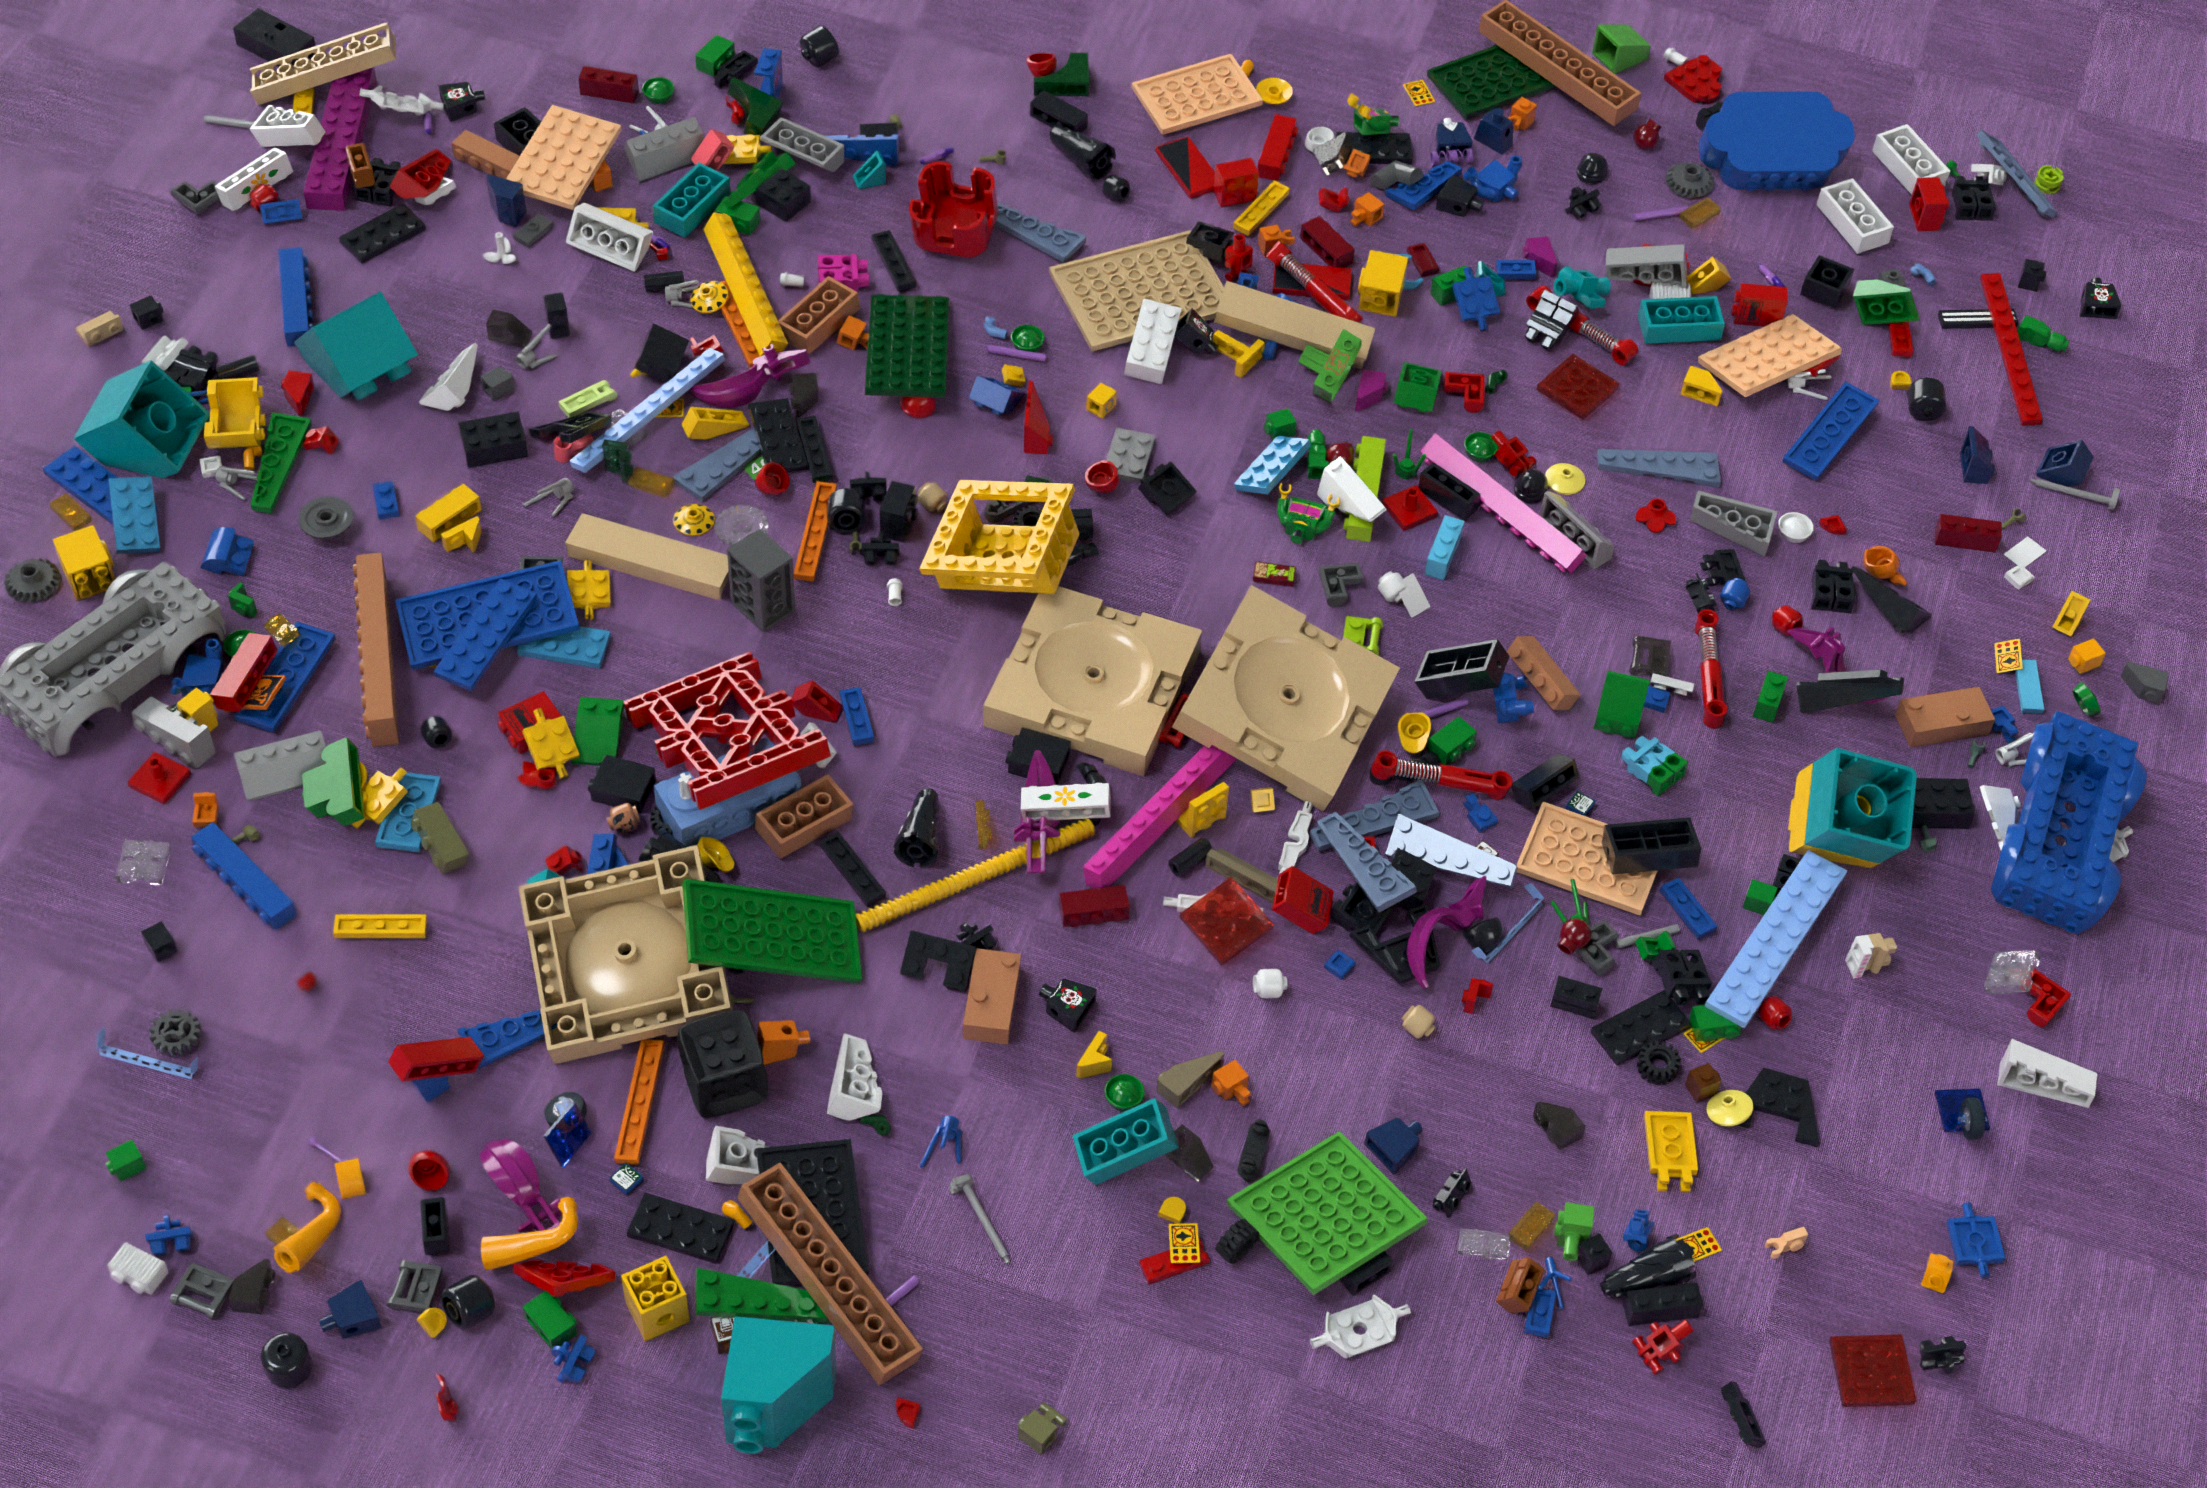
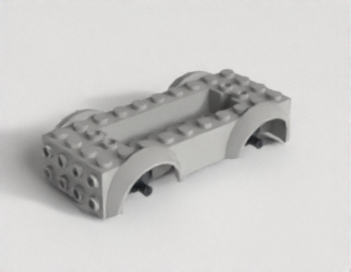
M165 561L152 570L137 569L127 571L111 583L105 593L103 604L50 642L23 644L15 648L6 657L0 668V713L4 717L8 716L11 718L12 723L18 729L21 727L29 739H35L44 752L49 751L54 757L66 754L70 751V741L80 725L88 731L94 728V723L88 719L91 715L107 707H114L117 712L121 711V702L160 674H172L176 661L184 650L188 654H196L197 648L191 645L196 639L214 632L218 634L220 641L224 640L226 630L224 626L225 620L221 615L222 608L216 600H211L203 589L196 588L188 577L184 578L176 567L169 566ZM133 645L129 650L123 652L125 646ZM94 669L99 670L91 677L88 676V673L91 674L94 671Z

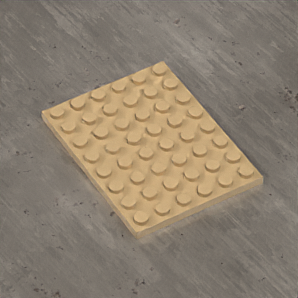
M1191 230L1049 267V274L1092 352L1132 341L1143 298L1181 308L1179 320L1191 308L1204 321L1215 319L1224 286L1207 257L1202 256L1203 250L1186 244L1187 236Z

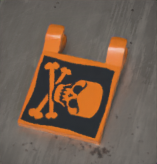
M263 675L242 709L267 710L287 679L285 675Z

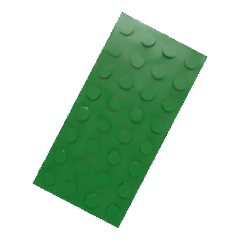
M686 878L682 882L688 963L858 984L862 980L854 901Z

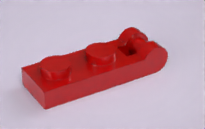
M1909 321L1886 323L1889 330L1892 356L1912 357L1913 347Z
M1181 694L1160 734V742L1172 743L1176 748L1181 747L1185 734L1172 728L1189 695ZM1173 731L1177 733V735L1174 736L1170 734V732Z
M1199 1238V1263H1171L1170 1250L1141 1259L1139 1265L1148 1285L1209 1263L1210 1257L1203 1250L1202 1240Z

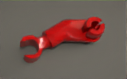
M727 95L726 105L733 110L731 121L736 125L740 124L745 116V111L735 98L734 101L730 102Z

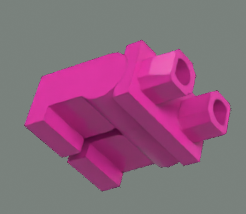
M851 254V257L848 255H818L819 284L830 276L858 292V287L869 286L867 260H857L856 254Z

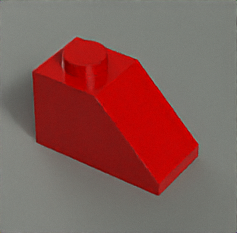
M288 370L286 377L282 378L281 389L284 390L285 399L299 416H303L315 388L312 373Z
M812 680L797 686L792 696L794 708L804 716L832 723L837 721L842 705L815 681Z

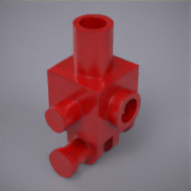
M1243 234L1234 235L1233 245L1229 246L1225 251V266L1230 268V272L1225 274V278L1229 282H1232L1234 278H1239L1240 272L1246 273L1247 269L1252 267L1253 248L1250 245H1245V236Z
M1498 430L1491 436L1492 440L1499 447L1494 455L1506 469L1510 468L1509 472L1512 476L1522 474V472L1531 469L1536 464L1534 456H1529L1528 458L1525 456L1528 449L1517 436L1508 440L1501 430Z
M1686 1319L1673 1328L1667 1324L1660 1327L1657 1322L1652 1323L1649 1328L1653 1333L1646 1337L1649 1342L1647 1345L1642 1335L1632 1341V1344L1639 1350L1637 1354L1640 1357L1644 1356V1364L1650 1366L1654 1375L1664 1369L1657 1359L1660 1358L1666 1361L1670 1358L1673 1363H1677L1682 1359L1678 1353L1685 1347L1681 1340L1694 1331Z

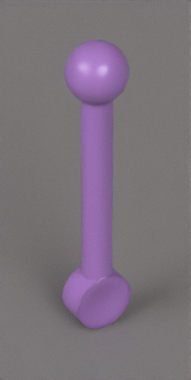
M312 1137L309 1139L310 1146H316L335 1161H347L346 1158H339L318 1143L317 1138Z

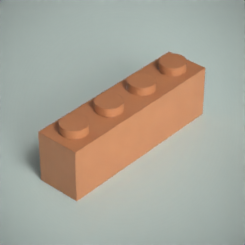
M467 130L452 142L453 156L487 174L504 179L507 178L520 157Z
M1517 636L1506 652L1553 710H1570L1581 694L1534 636Z

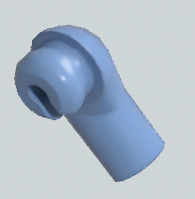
M1914 264L1915 266L1910 268L1911 273L1915 277L1921 274L1928 286L1936 284L1937 280L1932 272L1923 265Z
M986 317L983 326L988 335L1006 339L1008 330L997 328L994 317Z

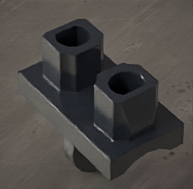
M1574 187L1571 190L1572 195L1569 196L1571 201L1570 207L1566 208L1565 212L1567 215L1573 213L1578 220L1588 213L1585 206L1589 208L1591 213L1597 211L1601 207V203L1597 198L1600 195L1599 190L1596 189L1587 193L1586 189L1582 190L1580 187Z
M865 472V478L849 479L850 489L858 491L863 496L864 501L865 497L873 496L875 502H883L887 493L886 478L870 477L869 472Z
M879 532L878 537H870V543H862V556H864L865 564L875 565L876 556H884V564L895 565L897 556H899V543H891V538H883V532Z
M963 923L960 925L961 933L957 934V938L959 940L966 938L961 943L971 946L979 943L982 949L990 950L996 945L991 935L994 930L991 925L986 926L975 934L974 932L979 929L976 924L969 926L967 923Z
M1953 1336L1944 1337L1939 1345H1934L1930 1340L1921 1341L1919 1351L1921 1354L1920 1366L1922 1370L1942 1367L1945 1373H1953L1954 1365L1964 1363V1349H1966L1964 1340L1956 1341Z

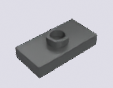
M538 213L513 234V239L529 248L553 227V221Z

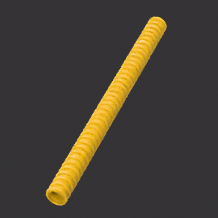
M1083 819V821H1078L1077 824L1072 823L1071 826H1066L1065 829L1060 828L1059 832L1061 835L1059 837L1047 838L1046 853L1050 855L1052 851L1057 852L1058 848L1064 849V846L1069 847L1071 844H1076L1077 841H1082L1083 838L1088 839L1089 836H1094L1095 828L1091 820ZM1035 840L1033 842L1032 858H1040V840ZM1026 843L1023 844V847L1017 846V849H1011L1010 852L1005 851L1004 855L1001 853L998 857L993 856L992 860L982 861L980 865L974 864V867L970 866L967 870L962 869L961 873L958 871L955 875L950 874L949 878L943 877V880L939 879L937 883L931 882L930 886L927 884L924 888L919 887L918 891L912 890V893L907 892L905 896L900 895L899 899L895 897L893 901L888 900L887 904L881 903L880 907L876 905L874 909L869 908L868 912L862 911L861 915L857 913L855 915L856 925L864 933L866 929L871 930L873 926L883 925L885 921L890 922L892 918L902 917L904 913L909 914L911 910L914 912L917 908H923V905L928 906L929 903H935V900L940 901L942 897L947 898L948 895H954V892L959 893L960 890H966V887L971 888L973 884L978 885L979 882H985V879L990 880L991 877H997V874L1002 875L1003 871L1007 873L1010 869L1014 870L1016 866L1021 867L1022 863L1026 865Z

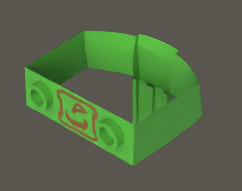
M1343 329L1329 355L1308 344L1306 345L1298 363L1319 374L1313 384L1314 395L1332 402L1362 346L1361 339Z

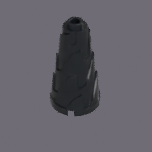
M1056 126L1051 129V142L1066 154L1065 156L1076 163V166L1088 177L1099 180L1106 176L1113 167V164L1110 162L1111 159L1115 160L1116 152L1111 145L1094 137L1090 138L1080 132H1075L1067 127Z
M931 788L921 790L916 795L912 809L908 811L905 823L901 826L894 843V854L897 859L914 867L915 863H920V867L929 866L936 860L938 855L939 797L936 791Z
M661 828L655 832L660 836L657 839L653 837L649 839L638 860L641 862L653 860V855L686 848V846L670 835V832ZM703 864L706 881L723 883V880L719 878L717 873Z
M1678 1234L1668 1236L1664 1241L1630 1260V1262L1607 1273L1603 1277V1282L1600 1283L1603 1294L1605 1296L1609 1295L1610 1298H1621L1626 1296L1627 1291L1664 1287L1683 1281L1688 1282L1696 1278V1271L1690 1273V1268L1695 1266L1683 1239L1676 1241L1679 1238Z

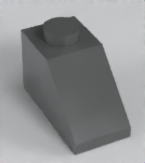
M2127 661L2121 673V678L2139 699L2159 704L2166 689L2169 673Z

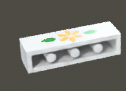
M273 148L217 184L215 189L222 205L234 211L251 200L250 193L260 184H265L266 186L270 184L272 186L285 179L293 172L287 154L277 148Z
M1109 783L1021 788L1023 822H1026V817H1032L1034 821H1040L1043 816H1047V820L1111 817Z

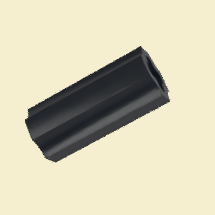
M683 270L644 275L646 292L665 290L666 286L684 283Z
M254 355L214 367L218 380L236 379L260 371Z
M1200 838L1170 859L1168 866L1175 876L1181 877L1204 861L1212 848L1210 842L1206 838Z

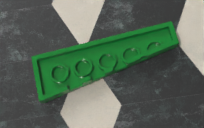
M272 412L268 427V437L264 445L265 450L261 457V467L258 470L257 482L255 483L251 500V509L253 511L272 514L302 448L306 434L312 426L310 418Z
M702 1268L696 1269V1316L731 1318L736 1316L768 1320H797L801 1322L813 1320V1322L831 1323L807 1290Z

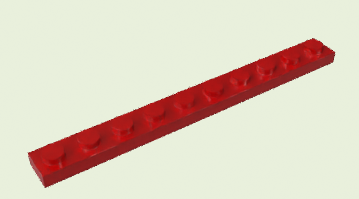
M1981 274V285L1992 318L2021 425H2040L2043 420L2001 274Z

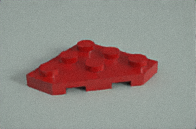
M530 1259L513 1263L514 1274L522 1277L525 1281L533 1283L537 1288L544 1289L552 1296H563L567 1292L584 1291L587 1287L604 1286L607 1282L615 1281L616 1271L602 1264L591 1263L590 1268L589 1266L577 1265V1262L557 1261V1265L554 1263H543V1259Z

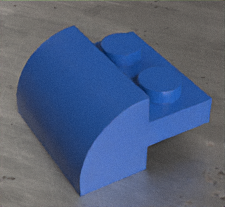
M221 527L215 529L211 533L200 568L220 575L223 570L243 577L255 540L234 534L235 528Z

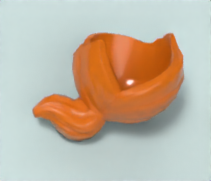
M1874 546L1864 551V567L1870 575L1878 579L1889 578L1890 582L1894 585H1907L1905 578L1898 572L1900 562L1899 557L1894 551L1885 546Z

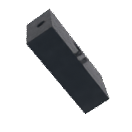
M259 8L233 28L238 46L268 62L316 46L313 36ZM316 53L309 54L308 58L312 59ZM293 59L291 64L294 65L298 59Z
M1498 639L1426 651L1414 682L1426 699L1498 688L1510 656Z
M1690 817L1607 824L1604 826L1602 846L1612 875L1698 867L1701 846Z

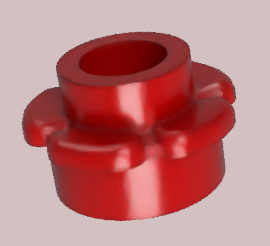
M309 971L296 981L300 987L298 990L304 988L307 992L317 984L315 981L317 975L314 976Z

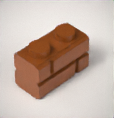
M359 143L345 147L356 188L374 185L373 170L365 144Z
M1529 1257L1521 1258V1260H1512L1501 1286V1292L1497 1296L1496 1303L1512 1314L1529 1311L1545 1272L1544 1268Z

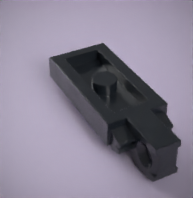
M745 50L741 51L719 67L717 75L714 76V85L721 88L727 82L730 83L733 77H740L758 64V58Z
M1731 1381L1721 1387L1723 1399L1730 1406V1415L1739 1427L1741 1440L1746 1445L1757 1448L1765 1445V1438L1749 1401L1743 1398L1737 1382Z

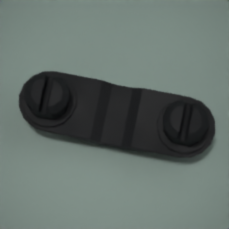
M1261 1119L1256 1120L1250 1126L1238 1164V1174L1245 1180H1250L1257 1176L1270 1134L1267 1123Z

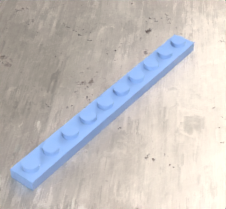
M711 348L706 350L570 460L571 466L584 473L589 471L724 362V354Z

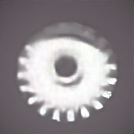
M734 505L724 509L717 516L714 524L715 533L724 544L728 543L731 546L758 529H762L767 534L768 519L760 509L754 506Z

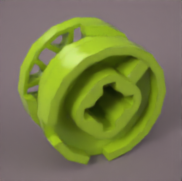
M2052 165L2042 166L2039 169L2034 183L2042 193L2054 194L2059 191L2064 178L2061 169L2057 167L2056 169L2051 168Z

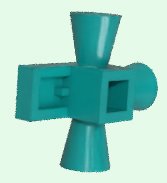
M1570 266L1562 268L1554 282V292L1557 296L1561 297L1571 294L1573 299L1581 301L1588 309L1604 307L1606 300L1600 295L1607 296L1611 290V283L1607 277L1598 278L1588 270H1573Z

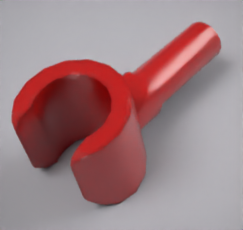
M650 242L649 247L654 250L659 261L669 258L667 247L659 249Z

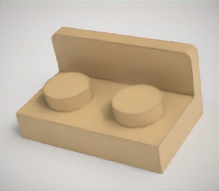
M111 311L75 328L79 337L88 347L124 330L120 316L118 314L114 315Z

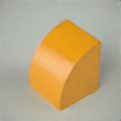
M359 1158L334 1163L342 1199L366 1194Z

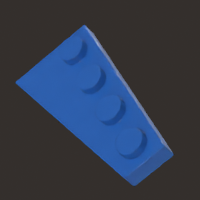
M892 134L891 137H884V135H876L875 137H866V135H858V137H850L849 135L825 136L844 145V158L866 162L876 151H879L886 165L898 166V134Z
M1446 161L1429 169L1427 174H1423L1422 179L1411 186L1400 183L1396 189L1389 188L1385 190V196L1415 210L1442 190L1452 175L1459 177L1462 174V167Z
M540 1010L523 1013L521 1016L511 1019L509 1017L502 1018L498 1022L489 1024L486 1022L480 1023L472 1028L466 1029L463 1027L457 1029L460 1038L471 1037L483 1053L484 1058L479 1064L478 1069L545 1038ZM557 1023L551 1025L552 1030L558 1027Z

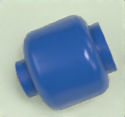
M1734 578L1733 580H1728L1721 591L1720 600L1727 609L1743 608L1750 595V588L1742 579Z

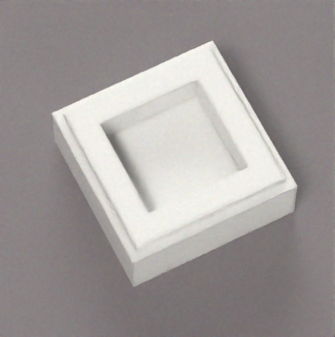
M220 455L199 459L203 479L215 477L217 469L222 466Z
M2021 564L2007 571L2004 576L2018 590L2034 580V576Z

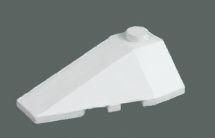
M844 1033L829 1096L827 1114L850 1121L880 1111L882 1090L876 1083L877 1074L876 1071L872 1070V1058L866 1040Z

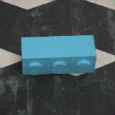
M1444 516L1428 555L1424 575L1441 580L1445 579L1461 540L1465 521Z

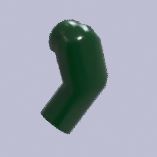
M1505 370L1491 373L1487 377L1486 393H1495L1496 386L1505 382V379L1508 377Z
M870 1114L861 1117V1124L872 1125L879 1135L886 1136L890 1133L891 1125L884 1115Z

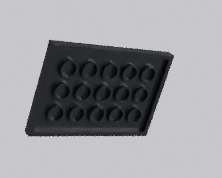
M851 1139L757 1148L756 1156L759 1175L781 1162L865 1274L868 1275L869 1270ZM768 1241L772 1283L779 1285L801 1283L776 1249L771 1254L774 1248L771 1242Z

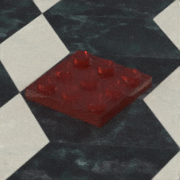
M1572 354L1538 383L1536 390L1584 420L1619 389L1620 383L1580 357Z
M1232 876L1179 914V918L1221 966L1274 928L1271 920Z
M1902 1334L1830 1337L1829 1344L1842 1407L1915 1404L1916 1396Z

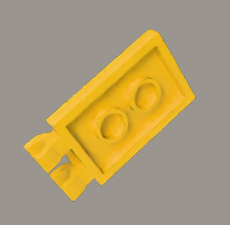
M1645 1111L1644 1122L1650 1174H1657V1191L1667 1192V1184L1670 1182L1669 1177L1680 1178V1192L1690 1193V1185L1693 1184L1692 1175H1697L1698 1172L1692 1114L1688 1112Z

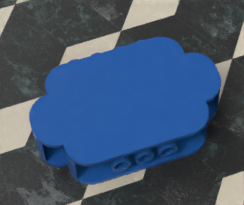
M1735 92L1728 95L1720 111L1708 119L1700 137L1698 149L1702 162L1709 168L1719 170L1722 181L1730 188L1746 189L1747 191L1764 189L1766 191L1783 189L1785 191L1792 189L1810 190L1825 185L1833 169L1842 164L1854 142L1855 133L1851 119L1844 113L1833 111L1830 99L1820 92Z

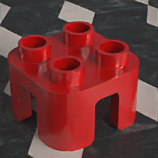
M933 162L922 169L918 178L921 201L911 199L909 204L913 238L918 247L927 251L966 258L978 256L985 251L998 216L995 180L989 171L982 168H973L970 176L972 187L955 183L953 167L948 162Z

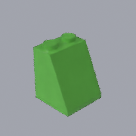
M1600 24L1597 26L1592 54L1612 73L1616 74L1647 60L1651 45L1629 25Z

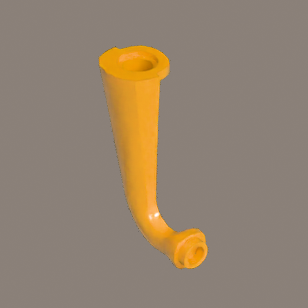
M311 1182L304 1192L307 1194V1200L313 1201L317 1199L322 1203L323 1212L297 1233L273 1248L275 1250L274 1259L276 1263L288 1273H293L296 1270L299 1271L314 1256L340 1220L341 1206L338 1199L326 1190L320 1182Z
M572 1197L560 1199L558 1209L562 1212V1221L554 1229L506 1236L483 1237L481 1241V1258L486 1271L548 1252L571 1239L578 1226V1215L576 1212L578 1205L575 1199Z

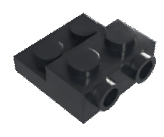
M1198 221L1187 236L1186 244L1192 245V247L1197 249H1204L1202 256L1212 261L1221 262L1222 259H1225L1226 249L1233 245L1234 232Z
M1172 461L1166 465L1160 464L1151 476L1149 474L1145 475L1139 481L1141 485L1138 487L1150 503L1155 502L1166 516L1197 492Z
M1357 882L1353 885L1349 883L1342 892L1345 896L1343 900L1338 899L1332 906L1331 910L1334 913L1331 918L1346 930L1351 928L1356 930L1370 925L1376 935L1393 909V906L1378 912Z

